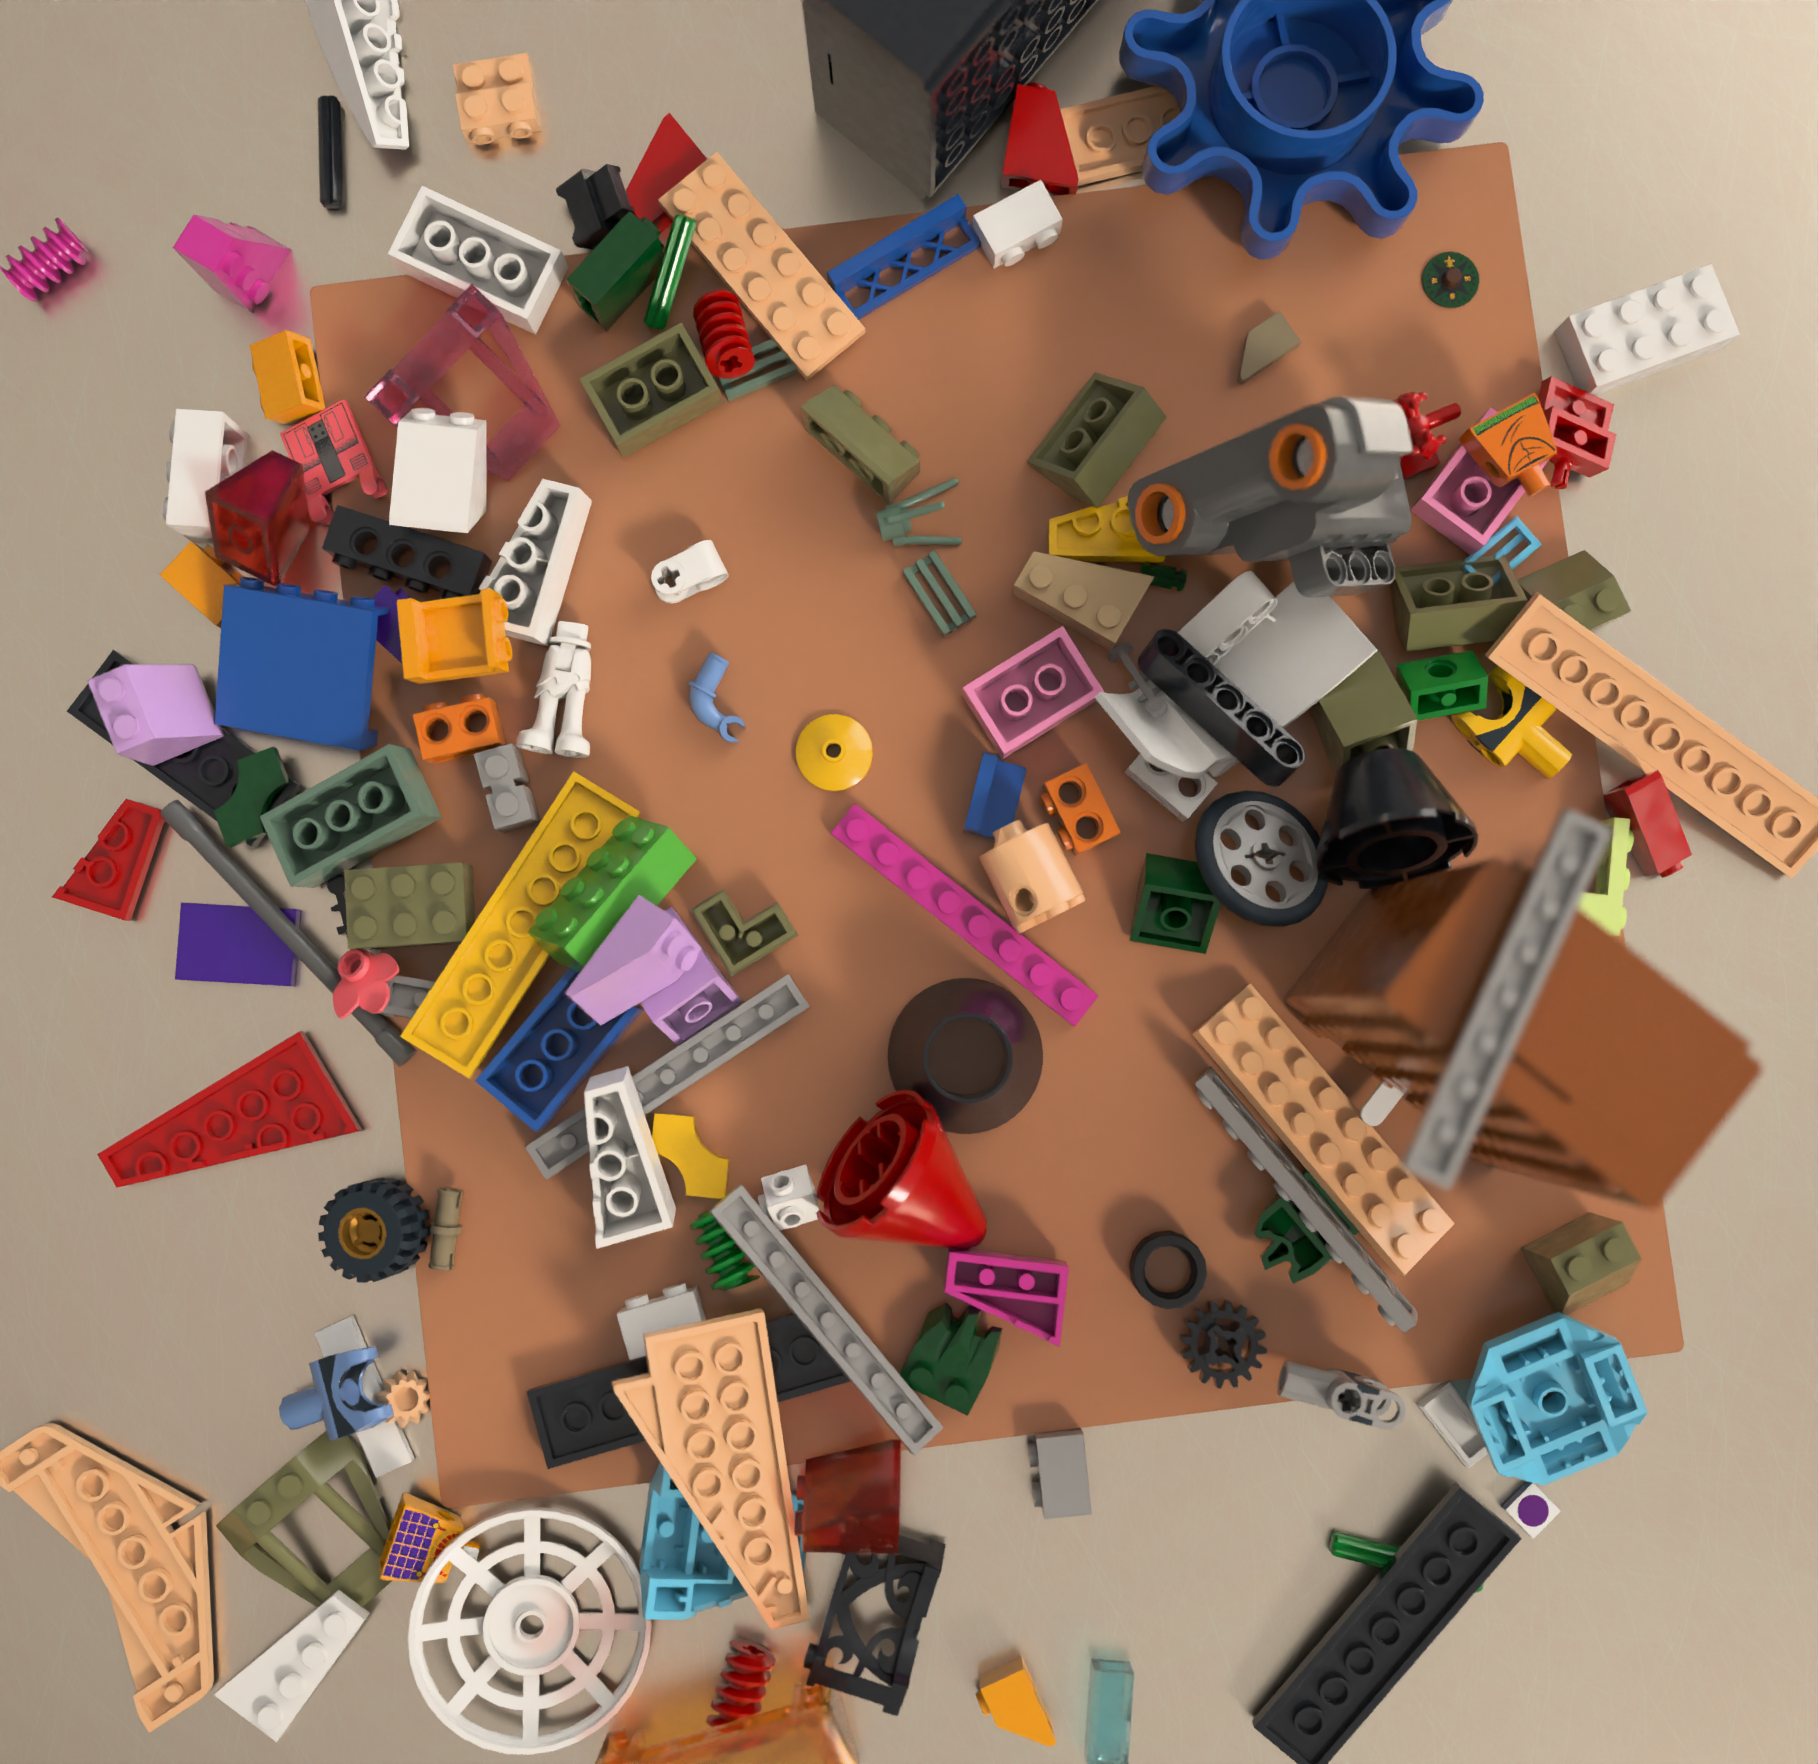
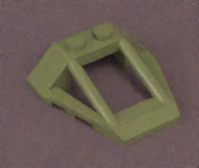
M325 1431L216 1525L237 1553L249 1564L316 1607L321 1605L337 1590H340L363 1607L392 1582L380 1579L378 1563L392 1524L391 1522L388 1523L379 1500L381 1495L376 1484H373L367 1469L368 1461L364 1451L351 1435L329 1441ZM342 1468H345L373 1526L327 1483ZM313 1493L370 1547L329 1584H326L270 1531Z

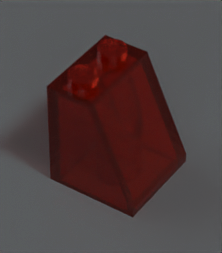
M271 450L205 491L215 557L273 586H277L283 580L308 534L310 522L302 464Z
M892 1439L806 1459L805 1475H798L797 1500H804L803 1511H795L794 1530L795 1536H802L803 1552L899 1554L901 1439Z

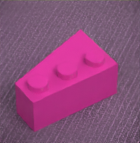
M195 214L173 246V249L214 291L251 313L255 306L262 303L266 298L270 282L291 251L290 248L252 226L245 228L233 222L225 224L218 219Z
M948 1248L944 1281L945 1293L989 1314L998 1316L1024 1331L1027 1330L1060 1347L1069 1271L1066 1261L974 1249Z

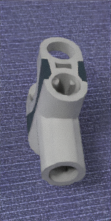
M1290 1361L1284 1362L1279 1374L1278 1396L1331 1409L1338 1416L1346 1420L1383 1429H1392L1397 1427L1405 1417L1406 1407L1404 1401L1376 1379L1334 1368L1321 1370ZM1391 1399L1394 1400L1397 1405L1395 1416L1389 1420L1379 1419L1378 1416L1383 1415L1389 1409Z

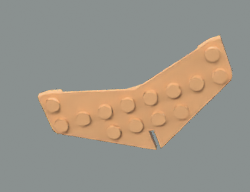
M44 1424L1 1450L0 1485L8 1493L14 1491L92 1562L108 1588L137 1692L133 1695L137 1713L148 1733H150L200 1700L209 1692L214 1683L206 1510L174 1531L171 1523L202 1503L58 1424Z

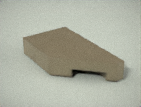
M1280 311L1247 333L1241 369L1238 376L1240 384H1243L1300 345V339Z

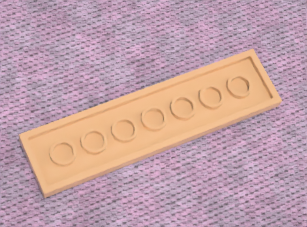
M1251 983L1244 986L1192 1034L1397 1277L1405 1275L1455 1224L1410 1171L1399 1167L1402 1161L1372 1126L1366 1125L1361 1120L1359 1110Z

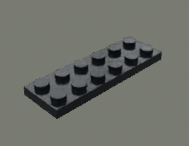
M113 650L92 678L123 665L136 664L120 652ZM87 684L67 712L113 745L90 686ZM222 728L223 737L157 765L151 766L136 760L134 761L216 820L213 810L224 805L236 789L239 778L236 760L256 752ZM288 776L290 785L274 796L267 812L294 798L302 785ZM265 835L246 843L256 848Z

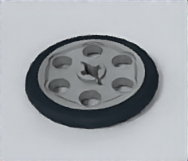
M1239 791L1226 794L1213 801L1203 812L1196 830L1195 853L1197 865L1204 882L1215 898L1229 911L1242 919L1262 926L1276 927L1299 923L1312 915L1318 908L1328 886V881L1323 879L1318 873L1315 861L1320 841L1319 834L1301 812L1281 798L1265 792ZM1245 814L1252 815L1258 820L1259 830H1253L1246 824ZM1279 830L1286 831L1291 835L1293 846H1287L1280 840ZM1220 834H1227L1235 841L1236 849L1230 850L1226 848L1221 842ZM1289 866H1296L1301 870L1304 876L1303 882L1293 879L1289 872ZM1231 869L1238 870L1244 875L1246 886L1237 885L1232 880ZM1266 885L1274 887L1279 892L1280 902L1270 900L1265 892Z

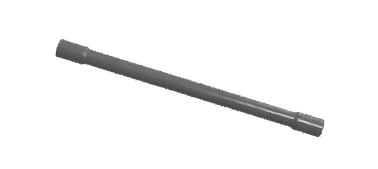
M174 800L165 806L160 816L183 840L193 846L333 994L334 989L341 980L338 970L203 829L201 823L179 800ZM360 1006L351 1012L374 1037L376 1043L399 1067L409 1061L417 1052L408 1041L400 1037L401 1033L394 1026L388 1024L379 1013L372 1014Z

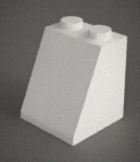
M428 408L412 409L411 412L398 422L389 525L468 533L487 511L486 420L474 419L473 414L466 412L451 413L450 416L435 415V410Z

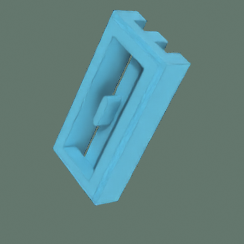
M1516 516L1494 534L1480 550L1468 556L1464 561H1476L1513 528L1519 534L1493 555L1495 559H1499L1502 555L1508 554L1525 539L1529 546L1509 562L1512 570L1542 544ZM1463 565L1464 568L1462 569L1466 574L1476 572L1471 565ZM1500 571L1491 577L1493 586L1500 581Z

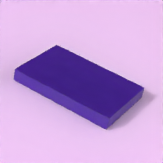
M181 902L175 980L295 986L297 956L250 906ZM279 908L299 929L300 910Z

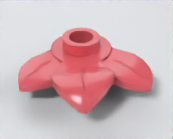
M364 949L347 951L339 960L338 973L341 976V980L333 992V1006L336 1015L340 1019H344L358 1006L372 1014L382 1012L390 999V989L387 981L391 980L399 972L396 960L386 953L373 955Z

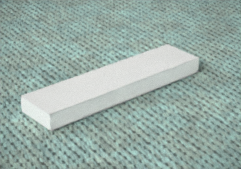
M354 1315L314 1333L324 1358L355 1349L367 1348ZM373 1362L363 1372L362 1389L371 1402L380 1404L381 1401L375 1394L383 1390L384 1387ZM384 1421L375 1427L357 1432L375 1478L402 1467L415 1459L403 1429L397 1421L390 1424Z

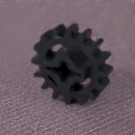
M1225 1299L1222 1308L1218 1309L1215 1302L1211 1300L1208 1301L1209 1311L1204 1313L1198 1307L1194 1309L1198 1317L1195 1322L1185 1319L1184 1323L1190 1329L1189 1334H1180L1179 1339L1188 1344V1347L1181 1350L1180 1353L1183 1358L1193 1359L1187 1365L1191 1373L1201 1369L1199 1379L1204 1384L1213 1377L1214 1385L1217 1388H1222L1225 1379H1228L1233 1388L1238 1387V1376L1242 1375L1250 1381L1252 1376L1248 1369L1251 1366L1261 1369L1263 1366L1256 1359L1257 1354L1267 1353V1349L1263 1345L1258 1344V1340L1266 1337V1333L1262 1329H1254L1259 1322L1255 1315L1248 1316L1245 1319L1247 1313L1245 1306L1240 1304L1233 1311L1232 1302ZM1229 1318L1237 1322H1232L1227 1326L1219 1325L1214 1320ZM1203 1329L1205 1332L1204 1344L1198 1348V1337ZM1213 1331H1216L1227 1340L1228 1349L1233 1354L1232 1356L1218 1348L1217 1338ZM1248 1339V1349L1243 1358L1241 1356L1242 1344ZM1218 1362L1228 1363L1231 1365V1368L1215 1369L1210 1367V1365L1214 1366Z

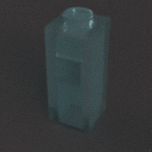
M1091 1658L1084 1747L1086 1764H1128L1134 1672L1129 1661Z

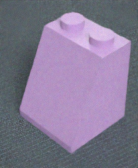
M193 664L123 665L87 680L118 755L154 766L224 736L221 726L214 724L215 711L197 667Z
M671 906L665 912L675 917L702 949L697 954L694 965L689 970L684 971L678 981L643 1000L640 1004L651 1021L679 1046L743 1003V1001L684 919Z

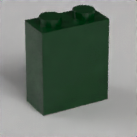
M630 211L566 279L578 307L605 331L610 329L654 281L664 253L663 250L665 249L659 239L660 231L646 217H642L639 220Z

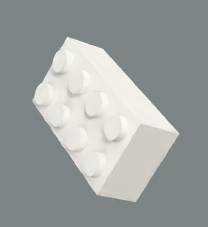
M421 186L388 252V256L400 272L535 335L569 268L561 250L424 186Z
M1712 264L1572 314L1554 331L1576 387L1592 395L1601 394L1721 350L1740 335Z

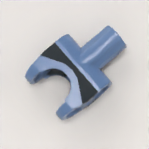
M376 1346L331 1355L309 1363L314 1386L283 1397L279 1406V1413L283 1424L287 1425L291 1430H297L324 1420L328 1439L333 1441L375 1427L393 1417L392 1404L385 1406L384 1404L373 1403L366 1397L362 1389L363 1372L368 1365L373 1363V1359L379 1357Z

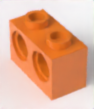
M473 694L462 697V703L447 706L446 702L432 703L423 707L424 712L413 714L422 760L435 764L471 756L475 753L506 745L497 703L490 697L485 698L484 694ZM477 714H485L487 722L484 729L479 732H472L470 729L472 718ZM441 722H446L448 725L447 736L440 741H434L432 736L434 727Z
M1087 763L1043 784L1042 788L1045 793L1039 795L1041 802L1049 816L1056 815L1062 827L1056 831L1066 851L1072 849L1075 856L1121 833ZM1071 784L1078 789L1079 800L1076 803L1067 804L1060 799L1059 788L1062 785ZM1089 819L1095 824L1096 834L1093 838L1084 839L1077 834L1076 823L1078 820Z

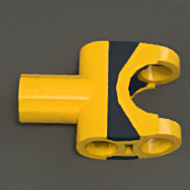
M1496 666L1489 673V678L1497 687L1496 691L1502 699V712L1496 720H1490L1480 715L1475 716L1472 712L1468 711L1453 714L1451 716L1452 721L1470 745L1492 764L1504 768L1518 753L1549 780L1567 764L1573 755L1542 727L1546 720L1555 712L1556 708L1504 669Z

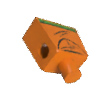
M1536 393L1470 427L1459 438L1462 446L1495 486L1502 487L1518 478L1528 497L1550 486L1540 465L1557 453V448Z

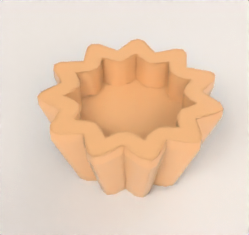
M397 1370L393 1379H383L384 1389L375 1394L381 1401L380 1404L385 1406L392 1404L394 1416L386 1420L387 1424L397 1421L401 1428H404L409 1421L418 1424L420 1422V1414L430 1411V1407L427 1404L430 1395L429 1391L426 1390L428 1380L418 1379L415 1371H411L405 1376L401 1371Z

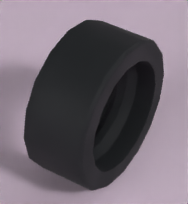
M1172 1231L1154 1232L1143 1238L1133 1250L1129 1263L1131 1281L1138 1293L1152 1305L1164 1309L1181 1308L1194 1301L1203 1290L1207 1277L1206 1261L1198 1246L1183 1234ZM1171 1246L1178 1248L1186 1254L1190 1261L1191 1273L1189 1280L1183 1288L1176 1292L1164 1293L1157 1291L1146 1279L1145 1265L1147 1258L1160 1247Z

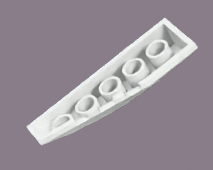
M305 0L320 46L337 86L372 147L406 150L409 147L406 102L401 97V86L404 84V70L399 68L398 52L402 49L401 36L396 31V20L399 18L397 0Z

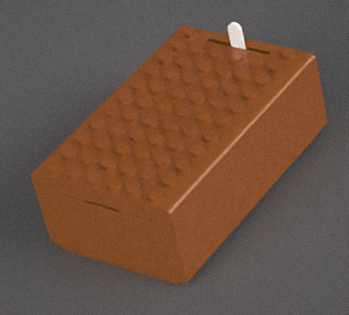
M1491 858L1368 890L1285 995V1003L1305 1019L1302 1025L1318 1038L1324 1036L1341 1047L1343 1053L1355 1062L1361 1063L1381 1082L1360 1109V1118L1366 1125L1377 1126L1381 1124L1401 1097L1412 1108L1422 1114L1424 1113L1533 874V871L1520 861L1507 864L1500 858ZM1577 907L1465 1155L1473 1161L1478 1159L1493 1168L1648 1210H1654L1660 1206L1762 1072V1066L1747 1053L1752 1045L1749 1041Z

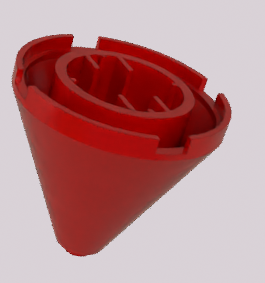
M912 1090L896 1091L875 1102L876 1106L881 1110L868 1122L858 1117L840 1139L825 1165L816 1193V1197L824 1202L823 1212L820 1210L816 1212L819 1222L825 1228L843 1238L955 1249H969L979 1245L987 1233V1219L933 1105Z

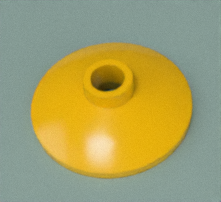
M829 714L816 718L803 729L797 741L796 761L801 773L811 784L823 790L841 791L853 787L864 778L872 762V743L868 733L857 721L844 715ZM837 744L840 746L841 753L838 757L832 758L826 754V749L829 745Z

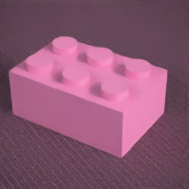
M1490 407L1475 425L1498 412ZM1460 443L1410 511L1466 553L1473 555L1487 543L1524 494L1525 490L1518 478L1502 487L1495 486ZM1547 462L1540 465L1541 469H1543Z
M1062 626L962 688L961 695L1001 759H1004L1097 701L1095 696L1099 692L1104 691Z

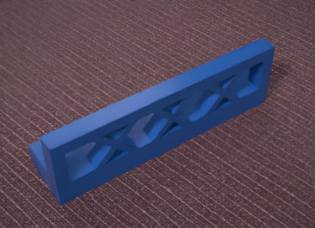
M959 194L955 195L828 271V284L858 320L981 247L980 239L966 219V205ZM958 225L968 239L967 243L958 248L942 245L945 233ZM939 237L938 244L932 242ZM920 248L936 251L933 263L927 267L910 264L913 252ZM940 253L947 254L939 259ZM906 257L905 263L899 262L900 260ZM888 267L903 271L901 282L893 287L878 284L880 272ZM908 272L915 273L907 278ZM874 276L873 282L866 281ZM855 287L871 290L868 302L855 310L845 296L846 292ZM876 291L882 292L880 295L875 297Z

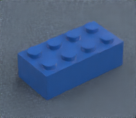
M571 968L566 971L475 1080L535 1132L546 1128L644 1010L640 1004H637L608 1022L599 1025L565 994L580 974V972Z

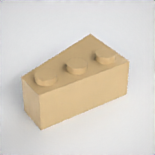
M1033 552L1013 586L1012 595L1111 651L1154 576Z

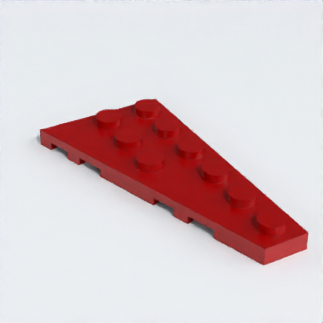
M299 1031L97 1155L116 1188L363 1130L304 1031Z

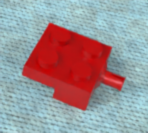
M1553 376L1543 380L1538 399L1557 448V453L1549 459L1555 466L1550 486L1552 488L1555 487V489H1566L1570 470L1590 478L1609 469L1616 434L1609 431L1614 404Z

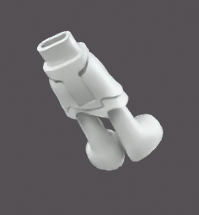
M565 621L558 622L556 637H551L550 639L552 645L545 655L540 679L536 685L537 691L534 698L539 699L537 716L532 728L519 732L516 741L517 747L542 754H553L558 701L566 698L562 729L556 741L555 753L571 758L589 757L590 742L582 736L583 705L585 695L590 690L589 684L591 681V657L589 654L591 644L587 642L588 625Z

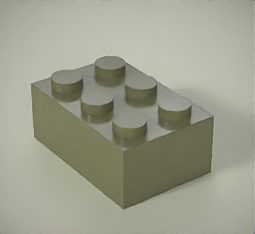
M682 322L579 378L623 458L723 404L720 390Z
M460 862L344 870L348 949L371 950L461 944L475 923L472 865Z

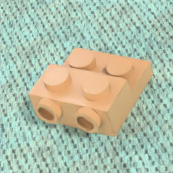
M528 53L453 64L458 93L455 95L460 126L467 143L484 145L492 143L497 138L512 137L522 139L529 137L532 133L541 132L533 74Z

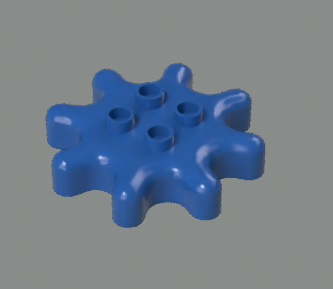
M1202 0L1203 2L1195 10L1185 14L1142 10L1135 13L1128 20L1119 50V62L1123 71L1128 77L1138 82L1157 85L1168 90L1175 97L1180 109V114L1175 119L1159 128L1151 136L1142 163V175L1146 185L1156 193L1168 195L1178 192L1190 183L1204 177H1216L1229 183L1241 194L1244 201V215L1241 225L1242 245L1249 255L1259 260L1272 259L1279 256L1286 249L1298 225L1301 208L1316 201H1332L1342 205L1350 213L1359 228L1370 237L1382 239L1394 235L1403 226L1418 200L1415 183L1399 158L1398 145L1407 140H1424L1439 144L1456 141L1467 132L1484 103L1483 90L1472 76L1434 65L1426 57L1422 48L1421 35L1435 27L1443 19L1453 0Z

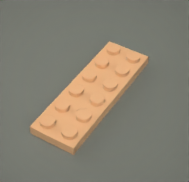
M1156 85L1060 109L1079 178L1078 186L1142 171V163L1151 136L1159 128L1180 114L1175 97L1168 90Z
M718 152L714 153L658 199L660 207L672 221L676 214L687 215L696 220L691 244L728 288L738 297V300L787 356L790 362L795 365L806 381L865 334L866 328Z

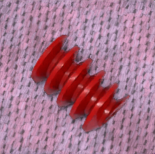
M720 289L708 292L697 300L693 307V318L708 370L714 376L733 379L749 373L754 367L755 358L747 330L745 329L746 325L742 317L743 314L739 306L738 297L731 291Z
M734 1639L729 1644L739 1650V1652L726 1653L725 1660L733 1665L734 1668L721 1669L720 1676L729 1681V1684H717L715 1689L719 1695L725 1698L724 1700L714 1699L711 1702L712 1709L720 1714L707 1715L706 1723L726 1733L747 1734L753 1732L756 1728L757 1720L755 1717L761 1712L762 1705L760 1701L765 1699L767 1691L765 1685L771 1679L769 1670L774 1668L776 1659L768 1649L755 1642Z

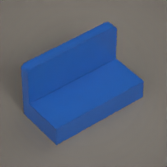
M983 753L964 832L995 839L992 834L993 832L1014 821L1026 774L1025 767L999 761V756Z

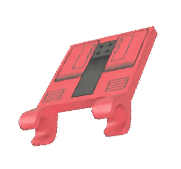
M343 399L280 433L306 496L310 517L314 522H321L323 526L331 524L334 512L324 496L360 477L361 487L367 495H372L375 499H378L387 494L386 484L374 466L347 400Z

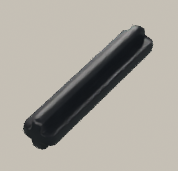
M322 95L318 98L320 202L325 208L337 209L343 205L341 104L336 96Z

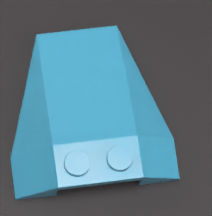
M660 1462L649 1484L639 1561L643 1618L650 1620H685L696 1616L697 1612L715 1606L722 1608L731 1605L734 1600L749 1596ZM791 1493L804 1574L812 1501Z

